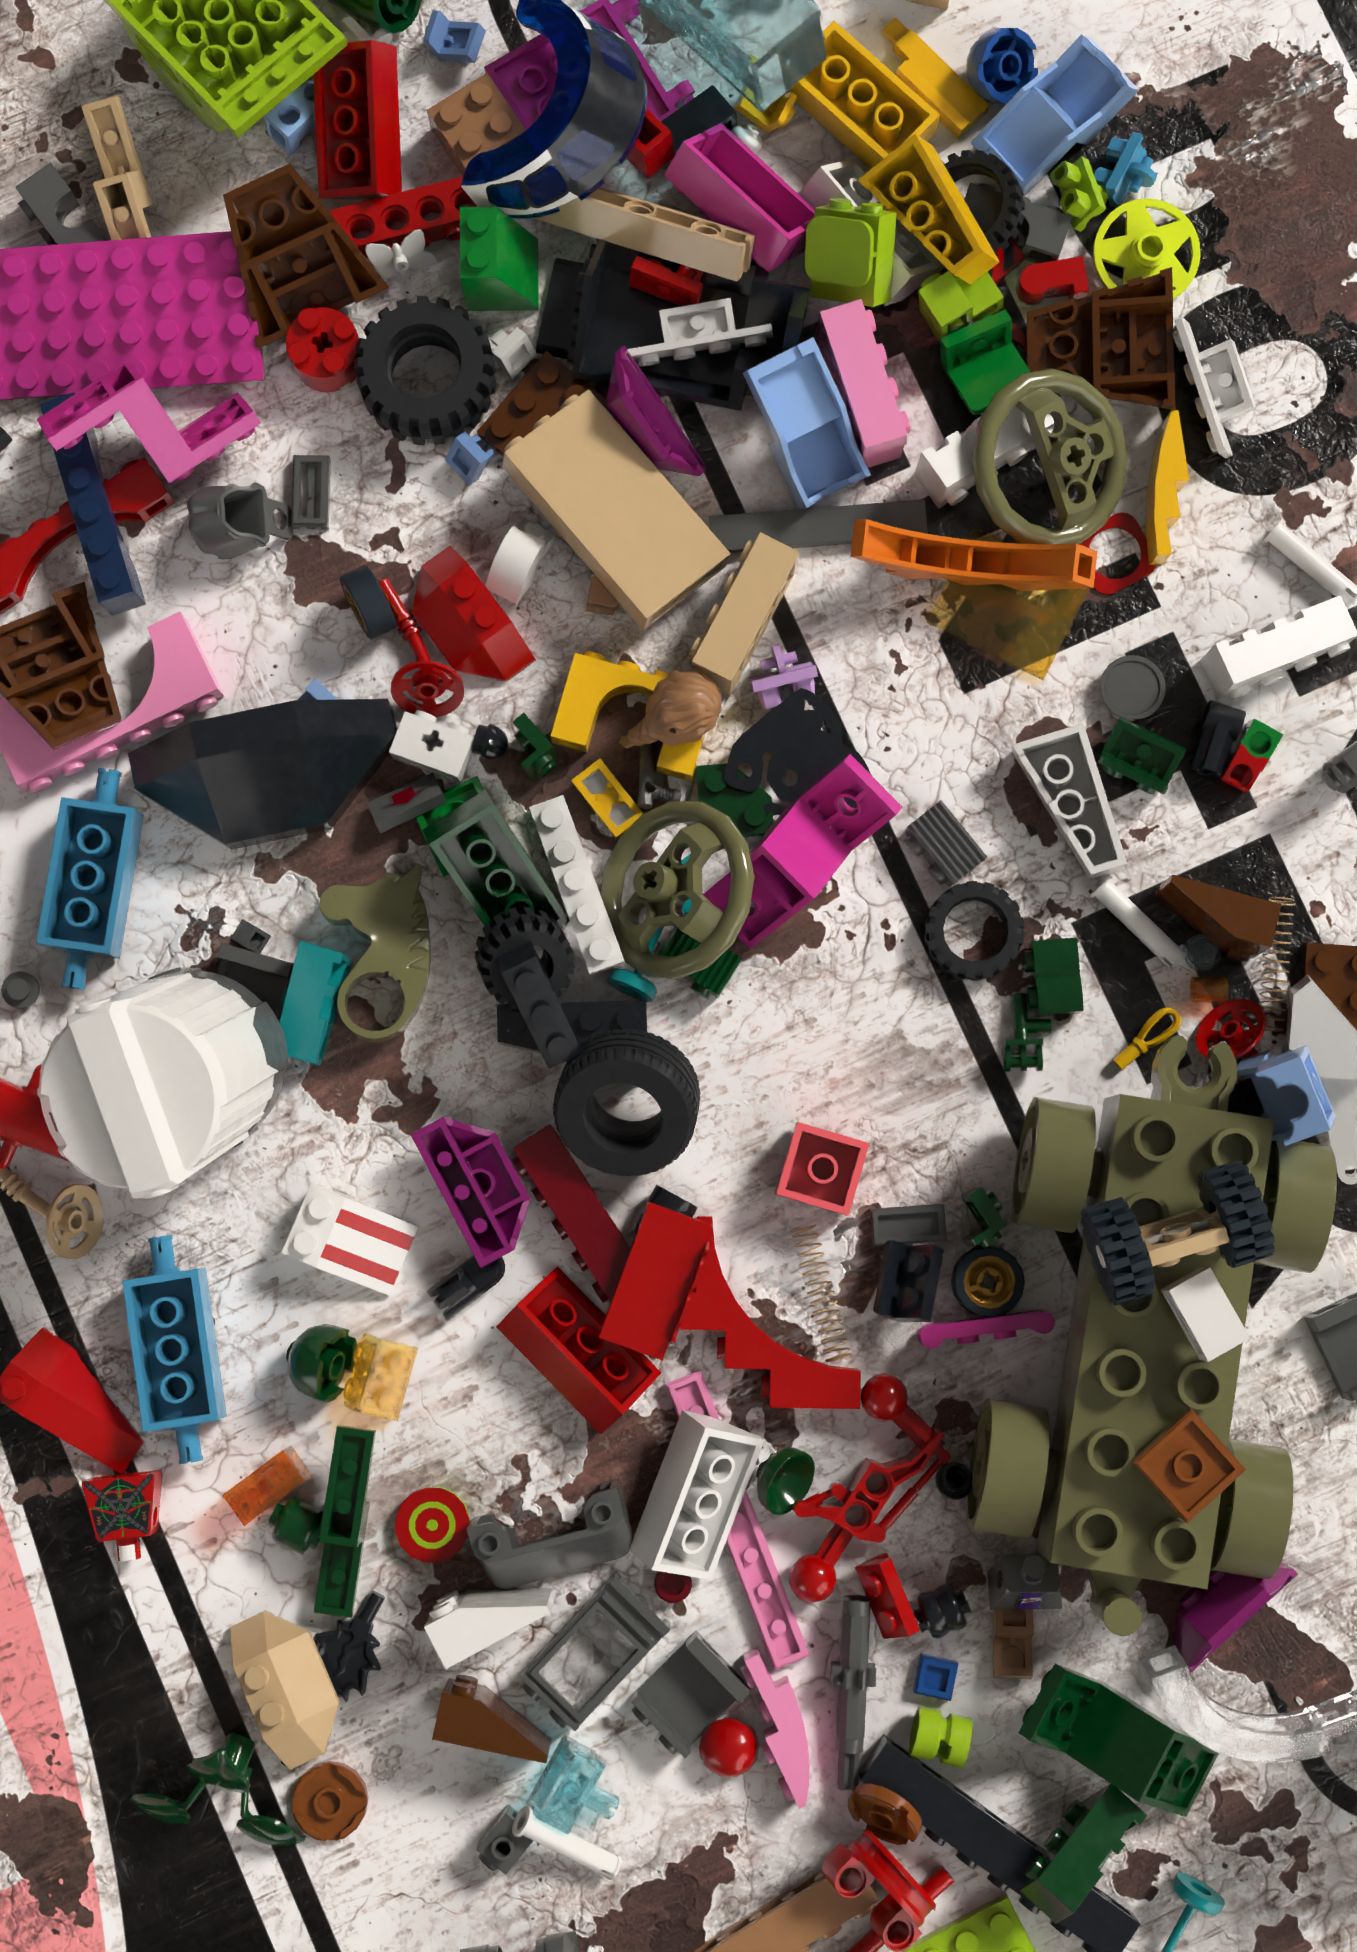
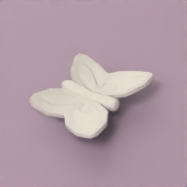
M420 229L414 230L406 236L401 245L394 243L392 248L384 244L370 243L365 248L369 261L374 265L373 268L383 280L393 276L395 271L400 275H404L408 267L411 269H422L437 264L436 257L431 252L424 250V233Z

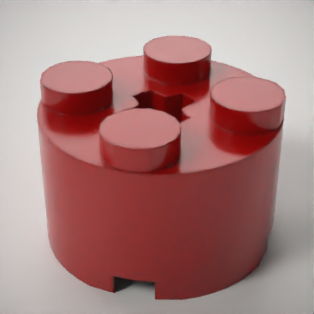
M332 308L303 309L291 324L286 337L287 353L299 378L309 388L327 393L340 390L339 388L348 383L351 384L357 379L354 371V359L358 357L356 346L359 336L351 319L342 312Z

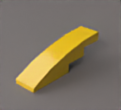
M1178 410L1171 411L1162 422L1151 461L1146 494L1145 527L1149 565L1163 564L1172 555L1168 528H1172L1181 517L1177 491H1181L1189 481Z

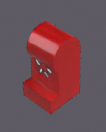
M1080 256L1027 266L1022 271L1016 286L1018 298L1027 305H1036L1042 302L1044 298L1068 295L1069 299L1074 298V300L1086 297L1089 287L1084 258Z

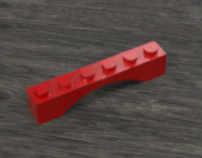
M145 457L141 460L136 459L126 463L120 469V473L111 479H103L116 522H146L175 504V501ZM68 501L59 507V512L48 519L41 518L33 522L28 527V531L18 538H9L0 544V614L24 599L29 582L39 565L52 550L69 537L78 533Z

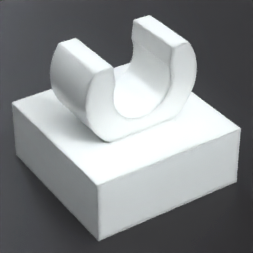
M518 327L509 335L499 329L490 338L491 342L497 346L492 351L503 373L511 379L537 356L527 334Z

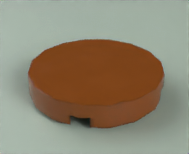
M327 1761L315 1764L303 1773L293 1790L292 1812L294 1820L304 1833L315 1840L344 1839L358 1828L367 1812L369 1797L366 1784L359 1773L345 1763Z
M859 1784L853 1789L848 1799L847 1807L852 1818L857 1822L861 1818L867 1823L865 1829H869L877 1838L896 1845L907 1844L909 1839L911 1842L917 1839L922 1828L921 1817L916 1809L897 1793L874 1784Z

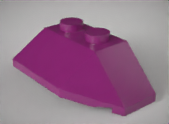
M625 345L622 346L614 354L606 402L609 413L657 469L700 476L705 472L707 466Z
M442 1117L410 1134L480 1268L514 1251L531 1198L497 1134L446 1117Z
M1284 1563L1280 1564L1275 1575L1268 1580L1211 1570L1208 1588L1198 1589L1194 1587L1181 1598L1180 1603L1182 1605L1176 1610L1174 1666L1185 1677H1188L1207 1657L1283 1587L1291 1582L1298 1573Z

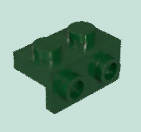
M1119 717L1099 755L1098 762L1104 765L1102 769L1106 773L1121 779L1125 775L1137 781L1135 785L1144 792L1154 795L1158 791L1165 794L1168 789V783L1184 756L1186 748Z
M982 1187L972 1188L962 1194L961 1198L980 1226V1228L962 1239L967 1246L977 1245L978 1248H985L1000 1239L1002 1235L999 1231L1007 1225L998 1213L1003 1208L995 1194L991 1190H984Z

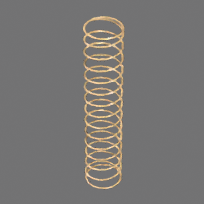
M1268 898L1271 902L1282 904L1281 906H1295L1294 904H1285L1295 902L1291 898ZM1271 899H1287L1292 901H1276ZM1280 912L1279 915H1291V916H1293L1294 914H1292V913H1282V912ZM1277 922V925H1293V923ZM1275 931L1276 933L1274 934L1292 935V933ZM1273 940V943H1272V944H1292V943H1291V942H1282V941ZM1269 948L1268 950L1274 952H1268L1263 954L1262 956L1265 959L1271 960L1273 962L1263 963L1262 966L1266 969L1273 971L1264 972L1261 974V976L1266 979L1274 981L1262 982L1260 984L1262 987L1271 990L1263 991L1259 994L1264 998L1272 1000L1259 1002V1005L1265 1008L1272 1009L1263 1010V1012L1286 1011V1009L1273 1008L1260 1004L1264 1002L1287 1001L1283 999L1271 998L1262 995V993L1267 992H1288L1287 990L1275 989L1262 985L1264 983L1289 982L1286 980L1269 978L1263 975L1267 973H1289V971L1277 970L1264 966L1265 964L1271 963H1290L1289 961H1281L1265 957L1264 955L1267 954L1291 953ZM1265 1016L1270 1018L1266 1019V1021H1285V1019ZM1265 1026L1267 1029L1264 1030L1274 1032L1285 1031L1283 1028Z
M811 1225L804 1228L791 1231V1233L798 1232L792 1235L793 1238L816 1235L810 1239L797 1243L794 1246L802 1247L809 1245H818L814 1248L797 1254L798 1257L822 1254L818 1257L801 1263L800 1266L823 1264L817 1268L804 1272L802 1274L803 1276L827 1273L821 1277H818L805 1283V1285L829 1283L825 1286L808 1292V1295L833 1292L829 1295H826L822 1298L810 1302V1304L834 1302L833 1304L813 1311V1314L838 1311L830 1316L815 1321V1323L840 1321L834 1325H831L818 1331V1333L843 1330L842 1332L836 1335H833L820 1341L829 1342L835 1340H846L840 1344L823 1350V1352L848 1349L844 1353H841L837 1356L825 1360L826 1362H830L849 1357L852 1354L848 1353L851 1350L850 1348H835L846 1343L848 1341L847 1338L831 1339L844 1333L845 1329L839 1328L826 1330L840 1324L843 1320H825L838 1314L840 1312V1310L838 1309L821 1311L823 1309L835 1305L838 1301H819L833 1295L835 1293L834 1290L815 1292L831 1285L833 1282H813L829 1275V1271L809 1273L827 1265V1262L808 1263L810 1261L822 1257L825 1254L824 1252L804 1254L806 1252H809L820 1247L822 1243H810L800 1245L802 1243L815 1239L820 1235L818 1233L798 1235L808 1230H811L817 1226Z

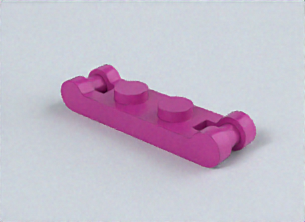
M1032 1310L991 1318L978 1317L932 1323L919 1328L917 1339L925 1347L934 1349L941 1345L944 1339L957 1338V1344L979 1342V1335L994 1333V1339H1007L1017 1337L1016 1330L1028 1328L1041 1334H1047L1053 1330L1055 1320L1046 1311Z

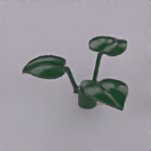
M228 1734L222 1748L207 1756L195 1758L188 1762L187 1770L201 1781L184 1802L176 1803L167 1796L149 1793H133L128 1797L132 1803L157 1820L169 1824H186L191 1817L186 1811L206 1784L218 1785L227 1790L241 1793L240 1816L242 1819L237 1821L236 1826L251 1839L267 1845L290 1846L301 1843L306 1838V1836H299L287 1825L274 1818L252 1815L249 1812V1779L253 1769L248 1767L256 1744L251 1739L239 1734Z

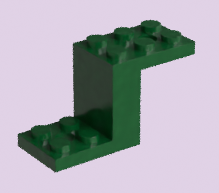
M1056 1663L1043 1677L1041 1690L1034 1704L1025 1711L1022 1720L1023 1725L1018 1732L1031 1742L1066 1753L1136 1801L1187 1817L1221 1751V1748L1210 1741L1175 1728L1106 1683Z

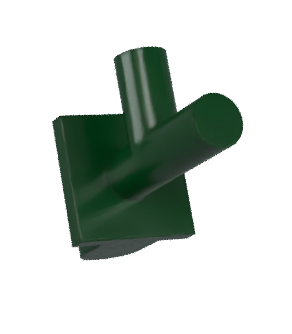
M1014 993L1011 995L1014 1039L1005 1040L1001 1049L1004 1072H1010L1011 1068H1020V1071H1026L1027 1068H1035L1036 1071H1042L1043 1039H1029V1034H1050L1051 1019H1028L1026 994Z

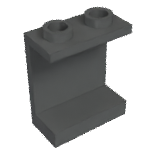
M696 1630L633 1693L631 1703L635 1707L632 1709V1712L645 1726L648 1727L651 1723L661 1733L658 1737L660 1742L669 1752L675 1754L678 1751L686 1758L691 1753L690 1746L702 1735L711 1722L716 1721L736 1700L740 1703L750 1693V1688L747 1682Z

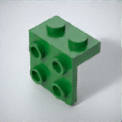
M1006 309L993 315H987L962 329H955L940 338L941 366L967 409L973 415L984 413L996 392L1019 375L1030 372L1012 343V319Z

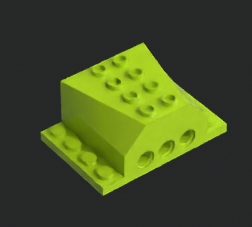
M104 0L120 17L130 40L158 78L205 127L221 133L228 128L237 138L348 45L346 37L309 0Z

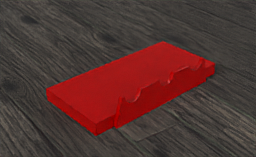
M648 1201L598 1335L599 1338L663 1361L669 1343L673 1344L676 1342L679 1328L683 1323L692 1293L696 1288L705 1258L709 1252L710 1242L707 1239L713 1225Z

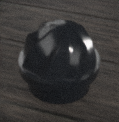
M490 723L488 726L479 724L473 741L472 753L480 754L481 759L484 760L499 758L508 749V738L495 724Z
M946 1463L936 1473V1487L948 1499H963L972 1489V1474L962 1463Z

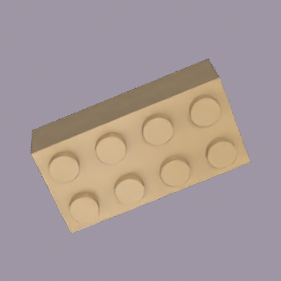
M762 532L759 533L755 542L751 540L747 542L740 556L739 573L732 572L723 588L722 605L715 604L706 620L708 625L705 631L707 633L704 638L698 636L689 653L691 658L688 664L692 666V669L699 668L715 681L722 690L721 693L728 697L731 696L797 569L800 552Z

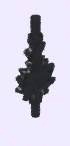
M376 1591L371 1592L359 1616L354 1615L350 1623L344 1620H337L336 1630L315 1633L314 1639L318 1642L317 1649L337 1696L342 1697L345 1702H348L350 1690L353 1688L363 1696L366 1691L368 1672L371 1670H381V1665L373 1650L380 1646V1642L371 1633L374 1627L372 1622L385 1597Z

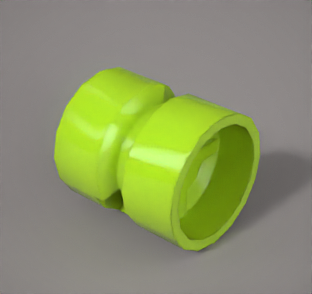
M918 1706L910 1733L909 1755L930 1761L935 1756H938L940 1763L963 1768L970 1749L973 1727L972 1718L951 1713L946 1718H943L939 1710Z

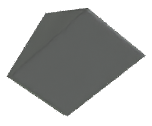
M242 919L231 939L249 950L261 954L271 935Z

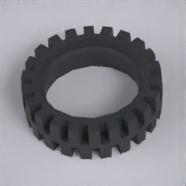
M962 150L960 157L955 153L947 156L949 162H943L954 183L959 179L977 174L985 175L995 180L1000 186L1003 198L1001 212L994 225L984 233L994 253L998 256L996 250L1000 247L1005 250L1010 245L1007 241L1009 237L1015 239L1019 232L1016 228L1017 224L1022 225L1024 216L1021 211L1025 210V201L1022 198L1024 196L1022 187L1011 169L991 153L987 155L982 150H976L975 154H973L970 150Z

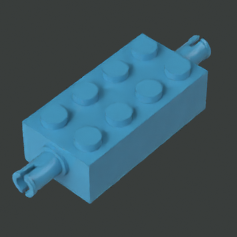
M98 768L94 800L84 801L61 797L36 944L49 949L63 950L67 954L61 986L72 989L77 988L79 990H85L86 988L85 982L89 958L97 955L120 959L144 815L136 808L116 804L122 772L109 769L108 772L105 768Z
M172 1235L148 1238L153 1272H150V1276L123 1280L122 1283L143 1432L167 1428L175 1430L179 1464H186L190 1461L192 1463L203 1460L198 1426H201V1423L220 1420L227 1417L206 1268L180 1271V1268H176L172 1244L173 1237Z

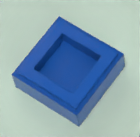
M920 1653L913 1692L951 1701L959 1663L954 1660Z

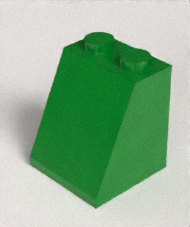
M460 207V280L467 311L539 310L538 238L498 207Z

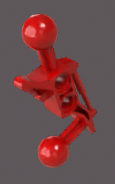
M882 1373L874 1375L867 1380L861 1392L862 1407L867 1415L875 1420L884 1422L892 1420L916 1446L906 1457L885 1463L865 1458L847 1488L838 1482H833L830 1484L829 1489L823 1493H817L805 1500L798 1499L792 1505L794 1513L799 1517L819 1516L835 1523L817 1552L799 1558L793 1564L789 1573V1584L793 1593L799 1599L808 1603L823 1601L833 1593L837 1583L834 1566L852 1537L855 1536L861 1541L883 1542L886 1538L887 1530L914 1501L921 1488L943 1463H947L951 1459L950 1454L940 1445L945 1435L939 1429L931 1428L907 1404V1389L903 1382L892 1374ZM934 1454L937 1460L917 1483L905 1492L885 1517L876 1524L874 1522L895 1488L921 1472ZM873 1473H881L883 1476L882 1486L876 1491L867 1490V1478ZM831 1496L839 1499L838 1502L823 1503L824 1500ZM853 1505L862 1506L863 1515L861 1519L855 1523L846 1522L845 1514L847 1509Z

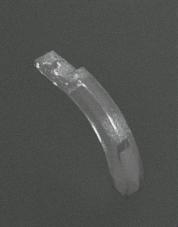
M1175 1645L1139 1658L1148 1681L1165 1710L1176 1724L1199 1743L1220 1754L1259 1763L1297 1762L1331 1753L1328 1740L1345 1736L1357 1730V1690L1297 1711L1281 1714H1253L1229 1708L1202 1692L1194 1684L1188 1665Z

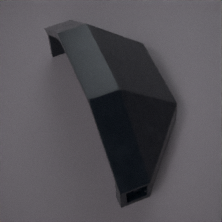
M388 698L293 700L189 722L129 752L128 757L134 788L139 793L233 850L332 829L390 754L389 750L396 735L397 726L393 707Z

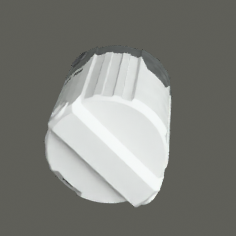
M181 967L149 977L147 981L108 998L75 1009L73 1014L67 1016L66 1027L60 1034L55 1036L42 1062L37 1096L40 1097L46 1124L58 1146V1152L61 1156L65 1157L78 1171L103 1185L126 1189L134 1199L143 1197L144 1199H150L178 1188V1184L231 1148L242 1144L244 1139L259 1129L258 1126L266 1119L278 1100L284 1081L285 1067L289 1065L285 1034L267 1002H261L245 986L223 975L202 971L201 968L181 969Z

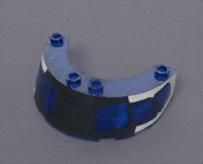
M519 0L516 9L518 21L524 27L545 36L551 42L556 54L557 78L547 106L537 120L516 139L499 148L474 156L466 167L460 185L478 207H498L514 219L536 218L557 213L560 211L559 206L577 197L582 201L594 193L605 183L602 178L613 168L617 161L622 164L638 138L646 113L647 83L643 78L641 62L631 46L619 34L561 0Z

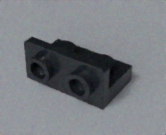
M887 1240L873 1311L896 1322H931L944 1249L935 1245L906 1246L895 1240Z

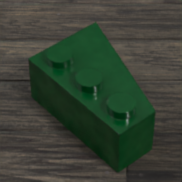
M1111 1783L1082 1802L1078 1799L1074 1800L1063 1813L1062 1817L1066 1821L1061 1829L1057 1827L1045 1840L1044 1846L1047 1850L1044 1855L1036 1857L1026 1869L1025 1875L1028 1879L1020 1891L1055 1924L1075 1913L1102 1877L1103 1873L1100 1870L1111 1853L1119 1854L1126 1845L1120 1840L1125 1831L1137 1824L1141 1825L1148 1815Z

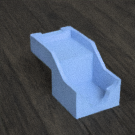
M1081 34L1055 63L1023 86L971 141V144L976 150H982L987 155L991 153L1002 160L1014 173L1022 187L1024 196H1026L1076 143L1087 145L1139 90L1092 38Z
M814 337L743 373L774 438V441L768 443V446L798 509L808 508L822 498L871 476L855 442L845 403Z
M1307 1045L1272 1057L1270 1050H1266L1244 1058L1237 1065V1076L1245 1075L1247 1079L1251 1078L1264 1110L1261 1112L1262 1118L1274 1119L1271 1141L1283 1139L1286 1146L1331 1130L1335 1114Z

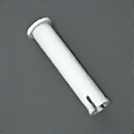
M1281 519L1264 538L1263 542H1270L1335 597L1341 596L1345 606L1349 608L1356 601L1357 585L1283 525L1284 520Z
M1109 875L1096 887L1089 897H1096L1172 971L1184 960L1187 953L1176 945L1110 881L1112 877Z
M524 1806L515 1817L512 1826V1834L514 1836L521 1837L523 1835L605 1876L609 1880H612L613 1876L618 1874L622 1863L619 1855L613 1854L533 1814V1810L529 1806Z

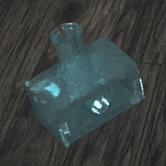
M563 1735L526 1804L532 1808L533 1815L537 1819L569 1834L584 1806L609 1820L615 1814L609 1808L612 1807L617 1810L620 1799L619 1796L596 1786L607 1765L597 1752Z

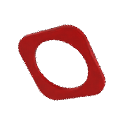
M1121 512L1110 516L1102 528L1079 544L1089 548L1097 534L1114 528L1130 533L1139 544L1141 551L1140 563L1137 569L1129 576L1121 579H1111L1102 576L1095 570L1094 589L1103 595L1114 594L1149 576L1157 565H1149L1147 538L1137 520L1128 513Z

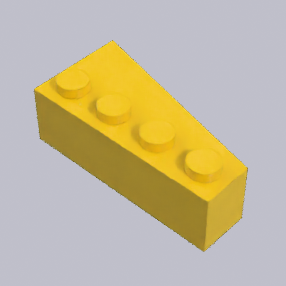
M917 134L910 137L858 179L886 209L897 212L896 217L901 221L902 225L909 232L913 233L953 275L971 285L1000 262L934 146Z

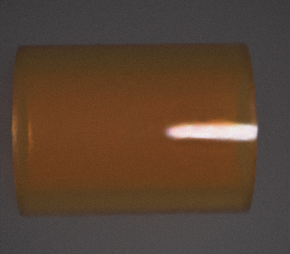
M1191 977V1002H1227L1228 981L1226 977Z

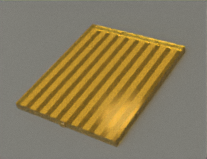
M977 527L974 528L969 540L1007 543ZM948 580L926 623L1044 680L1065 636L1070 634L1069 628L1090 588L1019 591L1001 584L962 585Z

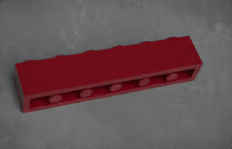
M549 1124L513 1147L512 1149L516 1156L511 1160L522 1177L529 1174L537 1187L531 1191L543 1209L549 1206L555 1214L556 1219L551 1221L561 1239L565 1240L569 1237L577 1250L571 1254L583 1272L590 1269L597 1280L592 1284V1287L604 1304L608 1300L611 1302L631 1248L553 1126Z

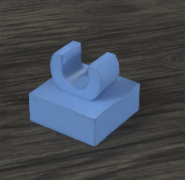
M464 432L455 438L445 461L470 485L480 478L494 451L490 449L484 452L478 445L481 438L479 436L470 437Z

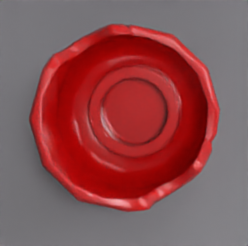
M733 1717L711 1722L702 1733L699 1744V1753L703 1764L713 1773L726 1778L737 1777L748 1772L758 1760L760 1743L754 1728Z

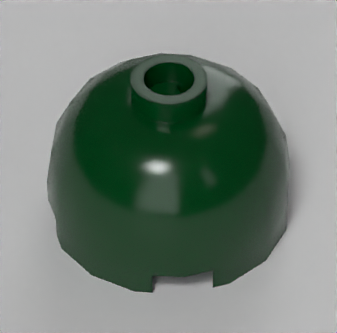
M329 1324L313 1326L305 1330L290 1344L286 1353L288 1372L292 1384L298 1391L325 1403L334 1401L343 1392L344 1388L338 1386L343 1379L345 1369L353 1372L357 1356L356 1338L348 1335L350 1330Z

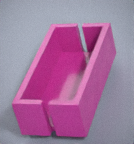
M720 123L704 131L703 134L699 133L683 141L664 176L674 184L678 192L686 195L698 206L705 217L712 219L716 223L755 234L752 259L758 266L770 272L784 264L786 260L789 261L805 251L806 230L808 223L814 218L815 209L729 129Z

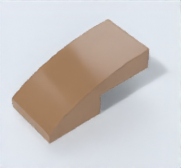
M1033 1609L993 1610V1678L1032 1679Z

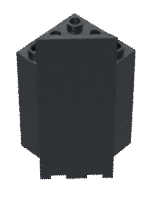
M599 239L598 244L591 245L589 258H586L584 263L556 258L537 339L536 353L543 355L547 351L554 357L567 359V362L573 363L571 377L610 384L615 352L624 345L627 349L664 343L659 311L682 307L629 286L631 267L636 255L645 259H655L673 272H676L681 264ZM751 262L750 269L747 272H743L742 277L737 282L703 271L701 278L703 288L700 303L731 298L736 330L771 324L774 338L766 339L767 343L762 346L745 347V343L731 345L730 351L711 354L709 349L695 351V357L674 360V356L659 358L660 363L639 367L659 395L741 411L745 395L754 397L743 373L800 344L810 288L769 281L770 272H767L755 262Z

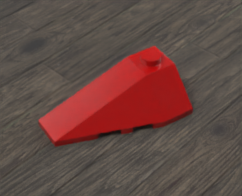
M41 1328L10 1361L1 1374L0 1401L26 1419L118 1473L124 1474L145 1443L120 1408L115 1406L103 1390L102 1384L82 1362V1358L75 1348L46 1328Z

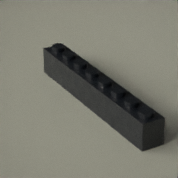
M883 1734L859 1769V1777L863 1784L882 1786L908 1801L919 1813L922 1825L926 1827L924 1833L940 1846L947 1842L958 1850L955 1855L964 1864L972 1869L979 1865L989 1873L987 1879L1004 1892L1011 1888L1020 1895L1018 1901L1037 1915L1041 1909L1020 1890L1028 1879L1025 1875L1026 1869L1036 1857H1042L1046 1850L917 1757L910 1756L907 1750ZM1096 1886L1093 1887L1074 1914L1056 1924L1052 1920L1050 1921V1924L1069 1938L1073 1933L1084 1942L1081 1946L1087 1952H1123L1141 1925L1134 1913Z

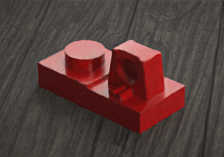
M636 255L631 267L629 286L679 306L698 304L701 300L703 283H701L703 271L680 265L678 270L673 272L655 259H645Z

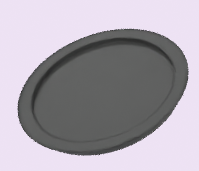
M1128 655L1114 660L1105 669L1100 682V692L1105 705L1111 712L1125 719L1137 720L1148 717L1160 707L1165 696V680L1160 669L1152 661L1141 656Z

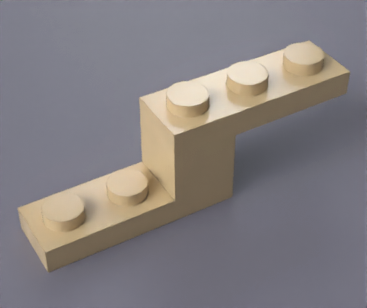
M119 95L81 105L105 179L93 182L111 240L151 237L143 208L153 206L154 203Z

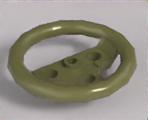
M1053 368L1021 374L994 394L978 421L972 452L977 494L994 524L1020 544H1081L1107 523L1122 496L1128 463L1123 428L1108 399L1083 377ZM1055 393L1074 399L1090 413L1094 422L1085 425L1068 416L1064 400ZM1015 406L1025 413L1059 515V521L1054 528L1031 524L1010 507L998 485L994 460L998 433L1011 409ZM1047 414H1050L1054 420V429L1051 433L1045 427V417ZM1088 436L1093 439L1095 444L1092 454L1086 442ZM1105 460L1102 486L1095 497L1092 484L1100 462ZM1071 484L1077 489V499L1074 503L1068 496V489Z
M670 801L643 813L619 837L604 867L600 891L625 963L647 977L680 979L708 968L731 947L750 912L755 876L748 843L728 815L704 802ZM676 823L693 824L678 831L657 862H646L638 868L633 880L635 892L624 908H622L621 899L625 874L637 850L655 832ZM690 847V858L685 864H682V854L686 848ZM725 849L727 852L732 877L728 905L725 911L714 906L702 893V868L713 853ZM688 899H691V910L686 916H683V905ZM646 907L647 917L640 924L638 919L639 913ZM676 925L682 932L701 943L697 948L677 956L654 955L649 952L648 945L649 940L658 928Z

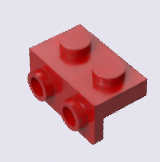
M881 1553L856 1566L855 1569L866 1597L871 1599L870 1607L883 1639L909 1637L920 1631L889 1555Z

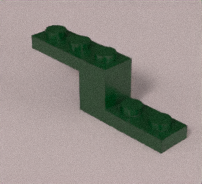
M343 1425L336 1427L319 1542L324 1543L314 1613L348 1618L353 1616L370 1502L366 1501L376 1430Z

